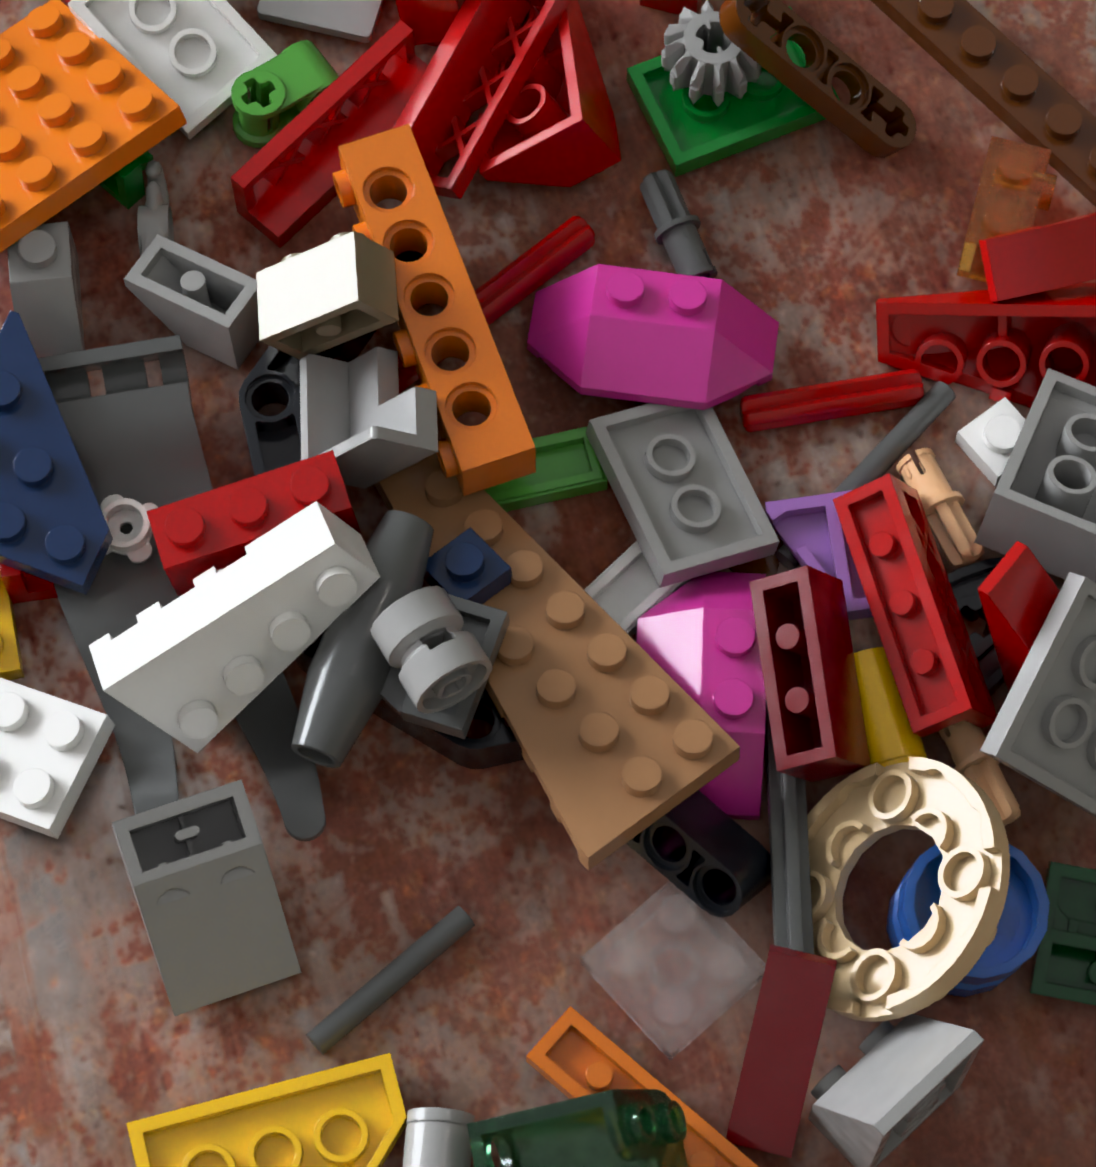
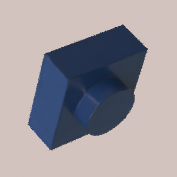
M470 527L428 558L424 580L430 586L444 588L447 594L483 604L511 583L512 571L511 567Z

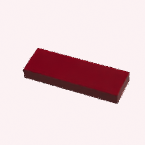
M770 945L726 1139L732 1144L788 1158L792 1157L837 960L777 945Z

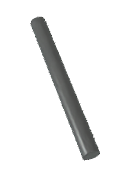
M937 381L832 493L854 490L882 477L956 398L954 391L946 383ZM785 544L775 552L776 558L787 569L792 570L799 565Z

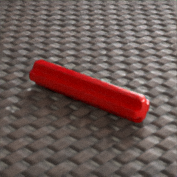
M907 369L746 395L741 398L740 415L745 430L756 432L915 406L924 396V388L919 371Z

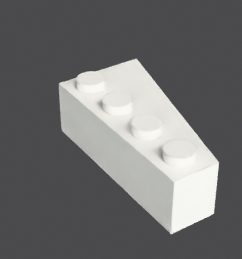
M317 501L244 547L246 551L245 556L219 570H216L213 566L194 578L193 583L195 587L164 607L158 601L136 615L138 623L114 639L108 633L90 644L89 648L103 691L196 753L204 748L311 645L340 614L348 609L380 578L362 535Z

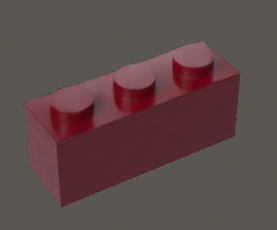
M808 565L750 581L777 772L806 781L817 782L853 773L871 765L843 581Z

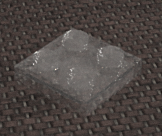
M670 881L665 883L581 956V965L669 1061L761 981L766 966L762 959L722 917L712 916L701 909Z

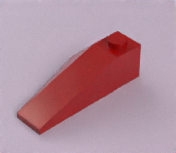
M578 0L570 1L479 166L480 174L487 181L572 187L622 161L615 116ZM531 6L521 24V28L537 18L542 9L541 6ZM514 54L501 62L493 77L507 70L516 55ZM479 113L478 120L482 117L484 113Z
M1078 283L995 302L990 301L988 290L880 298L876 301L878 362L902 370L915 369L919 371L920 376L935 381H942L947 385L955 382L990 394L988 399L999 402L1006 397L1011 402L1031 408L1048 368L1096 387V283Z

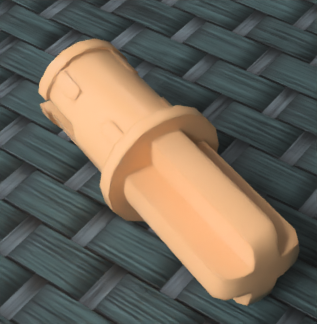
M931 448L915 450L920 460L919 466L924 474H920L910 454H907L898 462L896 470L903 477L907 485L918 491L931 531L947 561L954 568L974 564L984 554V547L974 543L977 534L962 508L965 501L963 495L959 491L952 490Z
M963 720L938 731L956 765L954 770L974 781L984 790L997 808L1004 826L1017 820L1021 816V810L998 765L1000 762L980 751L986 739L983 730Z

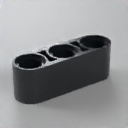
M699 790L626 843L701 909L712 916L722 918L732 916L771 883L769 852L759 841Z

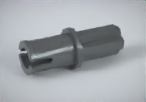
M663 169L646 175L640 184V191L657 227L654 239L659 245L665 246L676 274L715 278L718 273L717 269L713 266L698 232L701 225L698 216L690 214L673 174L669 170Z

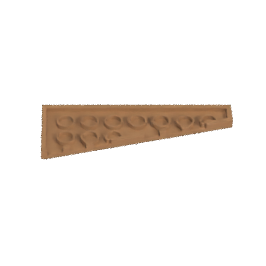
M436 453L374 484L388 511L399 510L413 514L425 520L433 527L434 534L429 557L471 527L511 567V583L483 603V605L508 612L510 624L485 688L501 718L505 717L522 748V756L531 773L535 772L550 800L551 810L559 823L562 822L578 851L579 861L588 871L739 760L740 746L485 490L464 496L456 476L445 478Z

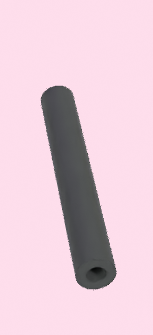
M460 906L455 907L306 1034L308 1039L324 1055L475 926L473 920Z

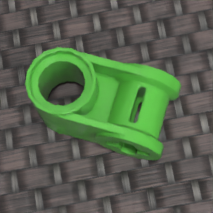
M309 40L296 42L284 49L276 57L251 71L241 74L235 80L231 88L232 104L235 108L233 131L242 143L254 148L264 147L339 77L338 73L313 42ZM248 88H250V98H249V99H248V90H247ZM270 118V129L268 130V119Z

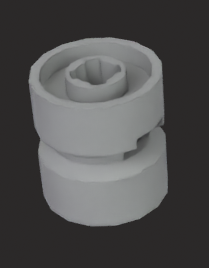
M439 586L424 587L396 600L377 617L370 630L372 638L389 665L397 669L401 668L398 675L400 683L416 709L425 714L439 712L466 699L480 688L488 679L493 669L491 661L473 633L461 631L464 626L463 617L446 590Z

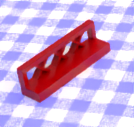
M464 0L392 128L394 129L406 124L410 125L437 196L455 199L463 197L571 0ZM531 6H541L542 9L537 18L521 28V24ZM515 54L516 56L510 67L493 77L499 64ZM485 104H488L482 117L466 127L471 114ZM457 154L460 155L448 178L437 176L446 161Z
M399 20L230 177L237 212L279 248L284 246L337 196L332 173L341 170L338 146L391 130L394 127L428 66L415 55L413 29L402 20Z
M888 473L833 499L913 734L923 738L963 720L981 729L993 724L997 714L918 491Z

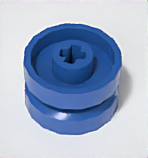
M936 844L918 857L912 867L902 877L889 900L886 930L892 948L900 946L899 943L902 939L909 941L921 931L933 914L930 906L933 903L939 904L942 891L938 884V870L943 860V855ZM1010 844L1008 892L1004 909L997 925L996 936L992 943L986 947L970 972L947 995L967 997L993 990L1014 974L1021 965L1035 954L1047 931L1050 902L1042 876L1027 856Z

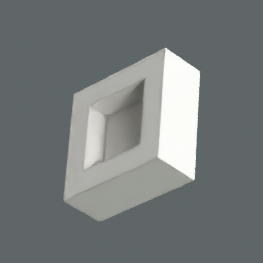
M1006 397L960 429L955 439L956 444L995 487L998 485L1026 420Z

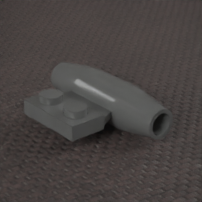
M389 510L384 514L366 543L380 578L348 609L340 614L323 632L307 671L291 749L296 754L313 763L331 768H339L381 699L396 711L404 721L461 739L466 738L488 679L479 689L452 707L435 713L425 714L419 712L400 683L398 675L401 668L397 669L389 665L372 638L370 631L374 621L387 607L401 597L423 587L434 529L425 520L413 514L399 510ZM448 594L463 617L464 626L461 631L473 633L491 661L493 668L510 624L508 612Z

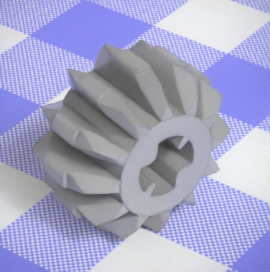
M706 0L702 5L701 14H697L684 7L682 13L679 14L678 24H669L664 33L665 48L661 53L662 67H664V71L670 72V84L673 87V91L689 87V98H691L693 104L703 94L711 95L717 107L724 101L725 92L742 99L743 94L747 91V82H756L761 74L762 66L732 43L724 34L720 25L719 11H714L709 0Z

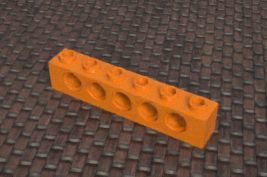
M406 124L338 146L341 170L333 172L332 177L342 207L354 206L360 223L352 225V230L364 234L368 239L394 252L399 317L397 322L400 330L392 333L402 366L404 368L415 367L421 382L417 387L436 391L437 427L442 440L438 441V452L436 454L445 478L456 476L462 493L466 496L535 473V444L410 125ZM385 199H397L403 202L398 207L392 209H384L376 205ZM405 251H417L423 254L420 259L413 262H403L396 258ZM425 304H437L444 308L441 313L434 316H425L416 312L419 307ZM448 357H456L466 362L461 368L452 371L443 370L436 365L439 361ZM470 411L480 412L487 417L483 423L476 426H467L457 421L460 415Z

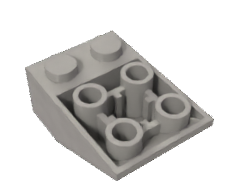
M242 779L112 822L113 832L174 1016L302 973Z

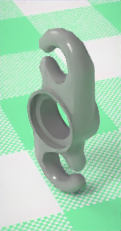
M154 160L146 165L145 205L138 206L137 211L140 256L157 234L174 241L173 218L169 204L167 183L162 165Z

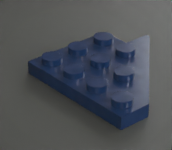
M10 310L0 330V563L87 595L113 537L19 313Z

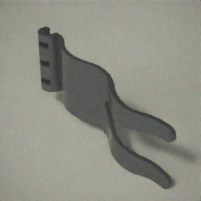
M180 335L38 358L99 506L106 497L113 494L121 495L123 498L134 499L142 505L154 503L161 507L213 490L192 409L190 384ZM159 360L163 385L149 388L145 362ZM102 369L106 395L92 397L87 372ZM124 524L121 527V532L129 534L133 529L132 525ZM153 534L150 541L153 548L152 556L143 563H132L128 556L114 552L105 555L87 595L53 583L63 613L103 708L115 724L113 733L126 770L135 814L179 800L172 736L103 691L89 645L108 633L114 639L138 623L136 615L159 601L164 607L180 597L177 595L164 571ZM282 671L235 719L265 773L288 834L299 841H311L319 837L324 831L326 816L315 763L304 759L291 749L299 711Z

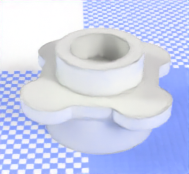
M118 494L106 497L102 501L100 508L113 537L106 555L111 552L126 555L132 563L136 564L147 561L153 553V548L150 544L153 532L146 511L158 508V506L154 503L142 505L134 499L123 498ZM124 524L132 525L133 529L129 534L121 532V527Z

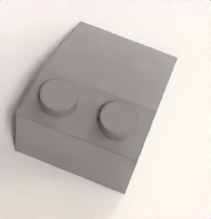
M1048 368L994 491L974 543L1006 555L1015 542L1019 541L1029 547L1046 572L1065 580L1069 572L1085 576L1096 583V387Z
M915 1014L906 1016L895 1027L889 1021H884L860 1044L859 1049L865 1054L863 1058L848 1072L840 1065H837L813 1088L811 1094L817 1101L812 1105L808 1119L854 1167H877L961 1086L984 1039L973 1029Z

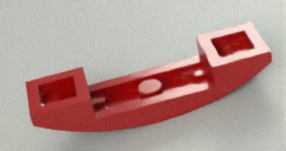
M1096 212L1045 226L1028 227L979 240L991 302L1040 293L1096 279Z

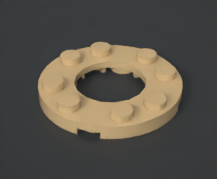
M909 757V762H901L886 767L876 762L856 771L839 782L823 796L807 815L814 955L837 960L827 1008L842 1016L868 1022L888 1021L914 1014L944 998L970 972L986 947L992 943L996 936L997 925L1004 909L1010 878L1009 843L1003 821L992 800L974 781L946 764L923 757ZM902 829L926 832L933 837L935 844L943 855V860L938 870V884L942 891L939 904L933 903L930 906V910L933 913L925 927L909 941L902 939L899 943L900 946L889 950L880 948L862 949L853 942L844 924L842 900L849 874L862 853L881 837Z

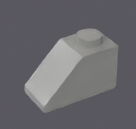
M65 221L41 224L7 248L14 312L19 313L37 358L85 350L79 259L69 223Z
M157 234L124 278L125 286L175 335H180L182 342L186 346L238 370L259 341L256 279Z

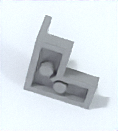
M375 347L350 362L315 354H308L300 359L301 460L333 450L345 485L365 489L438 452L436 391L414 386L399 395L398 351Z

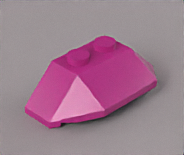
M597 264L535 293L527 339V350L537 358L541 357L554 373L581 395L706 410L738 396L755 384L760 386L772 380L779 322L722 279Z
M713 572L692 578L637 618L636 643L740 746L739 760L700 788L699 791L732 819L759 820L765 744L766 693L749 582L764 578L766 574Z

